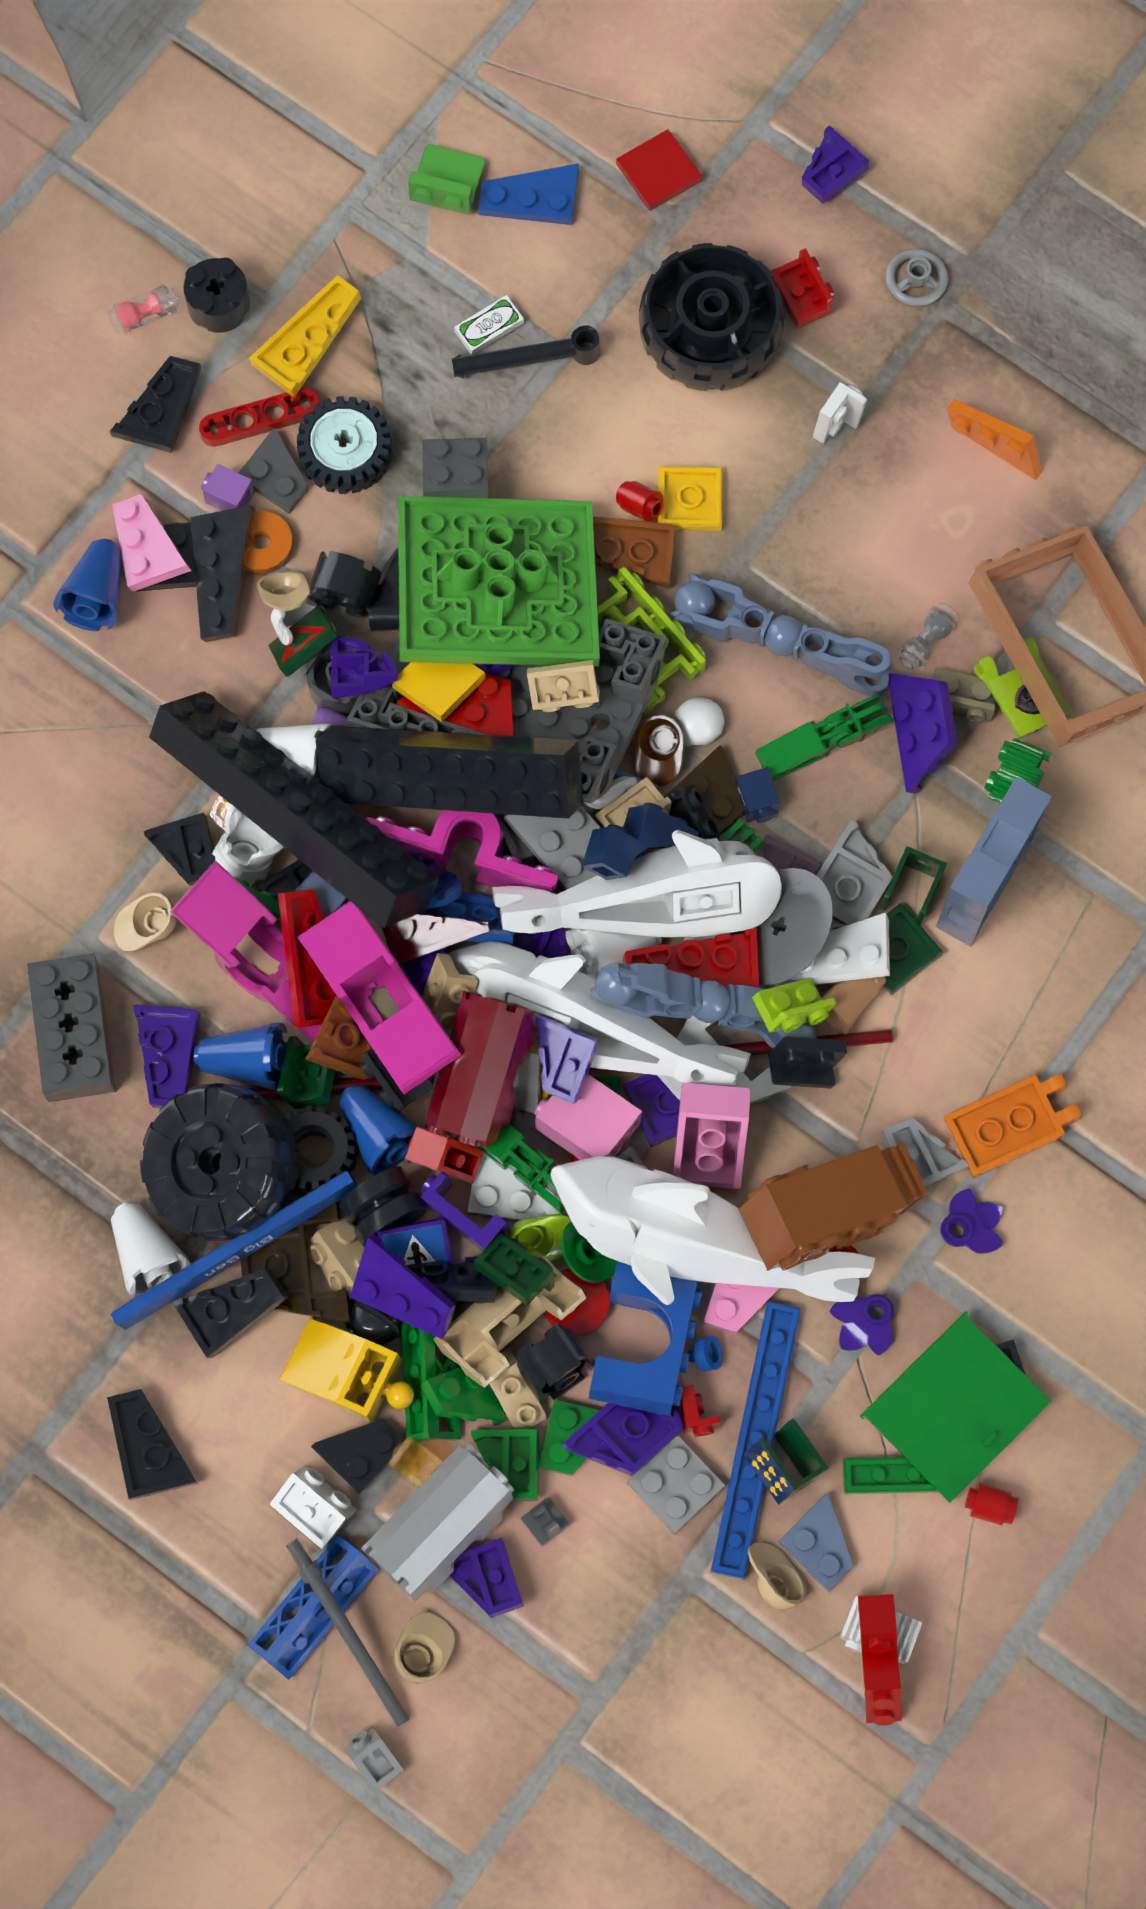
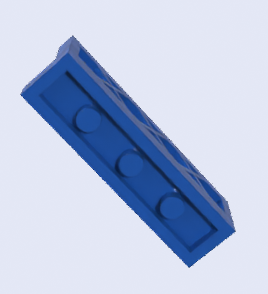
M339 1535L333 1539L316 1560L323 1571L321 1577L343 1612L346 1611L379 1570L366 1556ZM341 1549L346 1550L347 1553L341 1561L332 1565L333 1559ZM302 1578L247 1644V1646L288 1680L334 1625L316 1594L310 1592V1584H305ZM299 1606V1612L293 1619L287 1620L291 1610ZM276 1634V1640L267 1651L262 1649L261 1647L268 1638Z

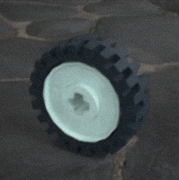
M339 396L336 397L337 402L332 403L329 398L324 400V406L321 407L317 404L312 407V414L307 412L304 416V423L301 422L298 428L297 452L302 469L305 470L306 476L310 480H314L315 485L320 488L324 485L326 491L332 493L334 489H338L339 494H346V490L351 489L353 494L359 492V487L363 486L365 490L370 488L371 482L377 483L381 479V473L387 471L388 462L391 461L392 440L386 419L383 415L380 416L379 410L375 406L370 408L369 402L363 399L361 403H358L356 397H349V401H344V397Z

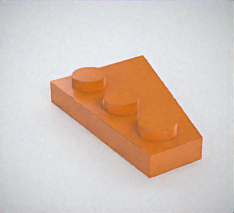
M955 399L948 406L947 411L951 426L955 431L969 437L1032 479L1037 480L1043 470L1033 434Z

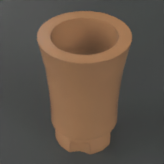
M885 976L837 982L821 995L822 1000L834 998L837 1003L828 1012L829 1017L824 1022L836 1032L847 1034L859 1015L877 996L879 989L886 983Z

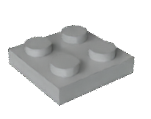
M678 1435L627 1482V1485L674 1535L725 1488L721 1480Z

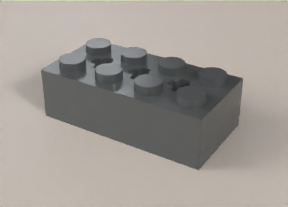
M95 954L27 963L42 1092L47 1101L54 1102L115 1092L100 967ZM71 991L69 999L63 1000L62 996L64 993ZM75 1023L73 1031L67 1032L65 1028L69 1024ZM79 1055L77 1064L71 1065L69 1060L73 1056Z

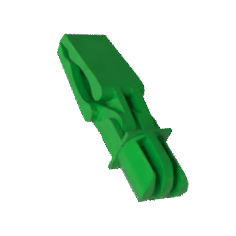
M877 693L850 707L848 703L845 704L844 708L828 715L824 721L817 724L814 721H810L756 749L755 755L763 768L768 767L772 780L776 781L828 757L827 752L837 747L843 748L858 740L861 742L863 736L892 723L894 720L890 714H885L888 709L884 703H879L882 698Z
M510 1124L499 1131L496 1143H491L490 1148L477 1146L479 1150L484 1151V1154L503 1170L511 1169L514 1172L515 1178L531 1190L534 1196L538 1194L560 1213L565 1210L564 1205L545 1189L546 1187L560 1199L551 1179V1171L556 1166L554 1160L549 1159L536 1148L533 1151L524 1141L525 1137Z

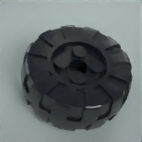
M713 243L692 245V248L680 253L676 251L661 262L659 270L655 274L652 273L642 293L639 307L640 336L647 355L653 357L657 363V369L670 380L675 379L686 384L687 388L699 391H707V389H720L721 391L741 386L748 378H754L759 375L770 363L774 352L777 350L784 326V304L780 288H777L774 283V275L760 260L756 261L748 255L747 251L731 245L725 247L713 245Z
M225 1083L204 1084L191 1087L187 1093L176 1094L160 1108V1114L156 1120L150 1122L142 1144L144 1151L143 1160H140L141 1179L150 1197L148 1200L159 1216L165 1217L173 1223L172 1228L194 1238L209 1241H228L257 1229L286 1207L284 1203L291 1190H294L299 1168H296V1153L299 1151L293 1129L288 1127L284 1120L285 1115L271 1100L251 1089Z

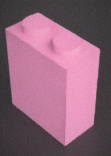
M588 1074L578 1102L572 1104L552 1095L550 1099L544 1098L539 1103L534 1112V1115H536L535 1129L580 1160L596 1156L615 1157L641 1124L642 1111Z

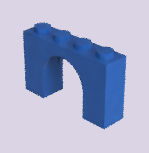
M617 1261L610 1293V1303L645 1310L656 1315L665 1324L669 1332L670 1344L661 1356L646 1363H631L597 1355L589 1399L670 1416L672 1405H680L683 1385H678L677 1380L679 1372L686 1374L690 1353L683 1352L685 1340H693L696 1321L690 1320L692 1308L699 1310L703 1289L696 1288L697 1281L670 1276L674 1301L672 1304L666 1305L637 1279L631 1265Z

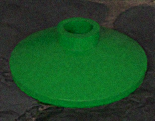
M572 1221L569 1222L561 1236L562 1254L567 1265L584 1281L590 1283L606 1281L615 1273L617 1260L604 1256L594 1249L588 1240L578 1233Z

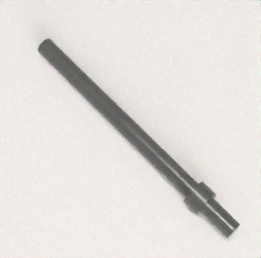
M299 1539L292 1540L286 1547L300 1568L297 1572L303 1582L310 1584L397 1727L409 1720V1717L321 1577L323 1571L316 1560L312 1561Z

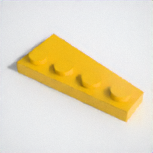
M340 276L334 277L249 357L251 365L295 398L361 300L359 290Z

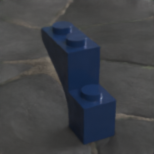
M647 802L644 805L629 808L623 827L610 824L604 828L593 829L581 866L605 880L627 877L632 862L641 851L676 846L672 839V833L675 830H680L697 837L699 832L687 826L688 823L684 819L672 817L663 812L661 806Z

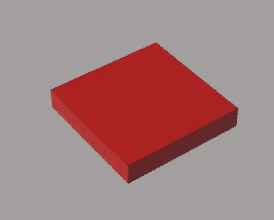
M669 129L616 158V165L649 211L702 181V175Z

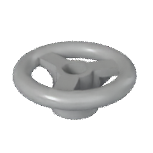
M909 249L899 253L891 260L886 270V284L890 293L898 301L909 306L918 307L932 304L943 295L948 284V273L942 260L932 252L923 249ZM909 259L905 270V279L896 284L895 272L898 266ZM931 264L938 272L939 281L930 276ZM914 273H919V274H921L922 276L918 277V276H915V275H913V274H914ZM924 286L933 290V292L923 297H913L904 293L911 287Z

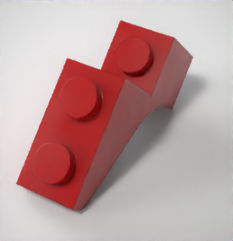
M894 1595L858 1596L866 1723H875L881 1726L890 1725L894 1722L902 1721Z

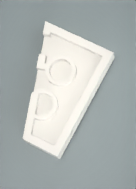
M483 1155L471 1187L468 1215L492 1218L497 1214L503 1220L518 1222L523 1218H540L560 1213L538 1194L534 1196L531 1190L515 1178L514 1172L511 1169L503 1170L488 1156ZM545 1187V1189H546L548 1192H550L554 1197H556V1198L562 1203L561 1199H559L555 1194H553L549 1189H547V1188ZM566 1209L561 1213L568 1215Z

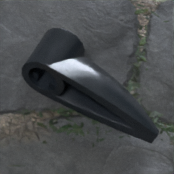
M398 548L393 552L381 570L382 575L370 609H368L371 632L399 630Z

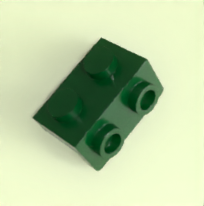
M290 1036L286 1051L284 1052L280 1079L278 1080V1094L294 1110L305 1108L304 1106L313 1107L329 1104L336 1070L306 1060L313 1044L305 1045L297 1036Z

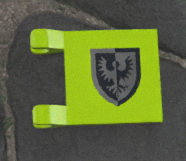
M1031 637L1023 639L1065 716L1071 715L1073 712L1040 658L1035 640ZM990 656L982 658L974 666L976 675L988 686L1018 739L1047 726L1016 669L999 676L996 664Z

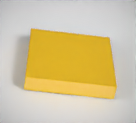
M658 466V491L663 495L664 508L657 517V523L676 525V530L721 531L722 467Z
M410 662L397 675V681L392 683V688L437 720L443 722L486 677L484 671L471 663Z

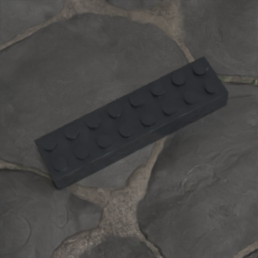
M331 726L315 740L320 783L328 787L334 795L347 804L569 819L584 803L578 740Z

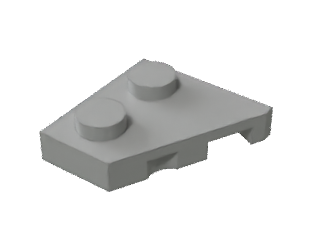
M909 1118L880 1132L886 1148L904 1143L911 1159L918 1168L925 1187L965 1171L969 1167L966 1160L963 1158L959 1160L944 1148L946 1144L936 1136L928 1134L925 1127L914 1118Z

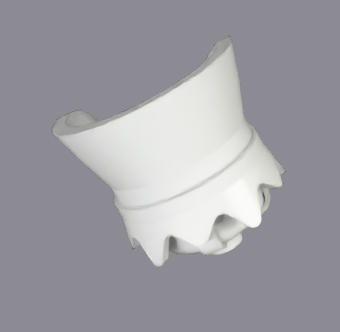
M232 805L225 816V833L221 836L212 855L215 856V861L233 877L247 881L250 887L256 879L262 881L266 879L268 872L272 870L273 857L283 846Z

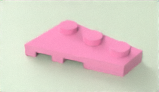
M142 494L112 505L127 586L132 592L192 571Z

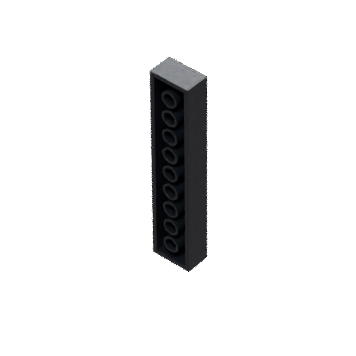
M202 691L159 706L149 736L151 740L380 926L386 928L427 910L439 878L428 870L426 865L418 862L408 854L401 845L393 842L383 834L377 826L371 824L358 814L352 806L344 803L328 787L323 786L309 775L307 770L299 767L283 751L274 747L259 732L250 728L235 713L220 704L213 695Z

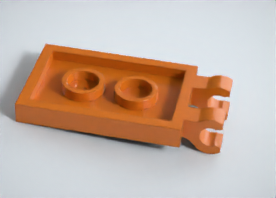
M1062 1073L1041 1083L1036 1074L944 1116V1121L963 1159L969 1165L968 1170L973 1179L1065 1137L1062 1127L1081 1119L1082 1113L1077 1103L1055 1113L1047 1098L1066 1089L1067 1083Z

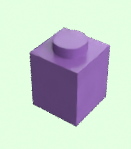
M217 464L213 473H207L201 486L205 503L221 511L247 506L254 494L252 479Z

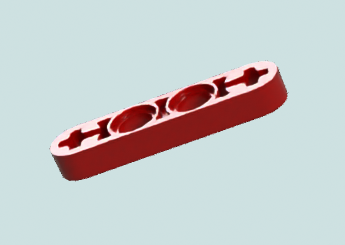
M301 388L295 398L286 392L209 414L199 424L201 439L206 445L216 447L267 433L273 429L277 430L304 422V416L307 412L312 414V407L317 404L320 405L319 397L314 390ZM307 399L308 403H310V408L304 409L301 405V400ZM290 402H291V405H292V408H293V412H294V414H291V415H289V408H288V405H287V403H290ZM274 406L282 408L284 413L281 418L273 420L267 417L266 412L269 408ZM242 415H248L253 418V423L248 428H240L235 422ZM227 420H230V425L232 429L231 432H228V428L226 426ZM210 426H216L218 429L217 435L212 436V433L209 432Z

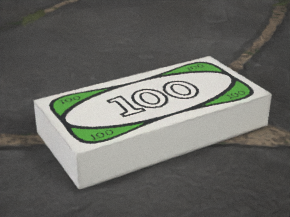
M506 295L455 326L454 332L469 353L474 355L523 325L524 318Z

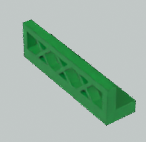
M454 1312L450 1324L455 1320ZM401 1321L404 1382L408 1383L414 1391L412 1404L405 1408L407 1443H421L431 1440H461L459 1417L447 1418L448 1432H439V1416H436L420 1386L427 1379L456 1369L457 1363L446 1355L444 1361L440 1363L435 1357V1347L437 1344L434 1338L436 1336Z

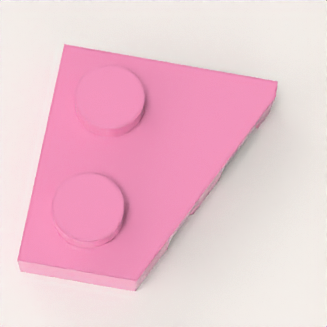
M716 1283L703 1324L737 1334L749 1319L781 1288Z

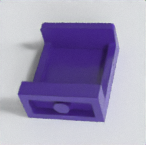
M441 1172L438 1176L435 1174L431 1175L422 1186L421 1190L424 1193L421 1199L426 1206L440 1218H444L446 1223L482 1252L500 1233L507 1237L510 1228L497 1214L481 1229L443 1198L453 1186L451 1179L445 1172Z

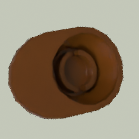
M665 715L651 716L642 722L635 736L634 768L641 779L648 777L653 784L658 786L667 785L674 781L680 773L682 766L684 734L681 726L673 718Z

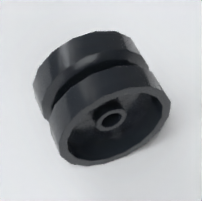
M401 1166L392 1167L369 1178L349 1192L338 1205L347 1221L358 1222L354 1233L363 1247H365L367 1238L372 1233L378 1236L377 1232L381 1229L412 1224L427 1210V1206L419 1193L407 1192L412 1182Z

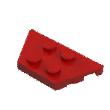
M485 673L486 679L444 720L487 735L514 737L511 682ZM405 696L396 703V705L432 716Z

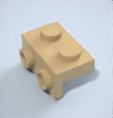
M646 777L622 794L615 802L596 813L594 819L601 828L607 827L610 824L623 827L630 807L641 806L649 802L661 806L663 812L670 815L672 801L668 796L664 798L648 777Z
M343 1217L340 1219V1222H334L318 1230L307 1244L310 1258L326 1276L332 1290L346 1289L350 1297L365 1247L362 1246L354 1233L356 1229L354 1223L347 1221Z

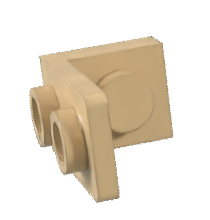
M509 1347L500 1353L505 1356L510 1366L489 1384L513 1428L529 1429L545 1420L547 1416L539 1401L524 1382L517 1367L518 1362Z

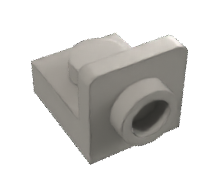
M374 1728L356 1734L350 1740V1745L345 1748L346 1753L375 1792L404 1771Z

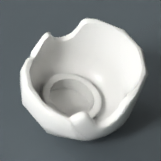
M704 697L688 699L679 706L673 715V719L683 729L684 745L688 747L691 745H709L722 734L725 723L723 712L719 705L713 702V700Z

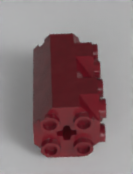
M463 990L450 1039L461 1056L446 1065L439 1072L425 1123L429 1124L428 1132L447 1137V1135L458 1138L457 1141L475 1147L479 1145L490 1148L491 1143H496L499 1131L510 1123L517 1099L513 1083L518 1066L529 1058L536 1034L532 1021L535 1011L503 1000L483 997L482 994Z

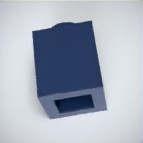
M768 767L736 776V786L745 809L744 815L747 823L754 820L757 823H763L773 819L775 814L779 813L780 800Z

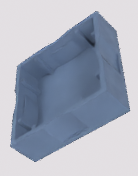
M1016 776L952 884L936 928L968 946L972 945L1033 841L1052 798L1051 795Z

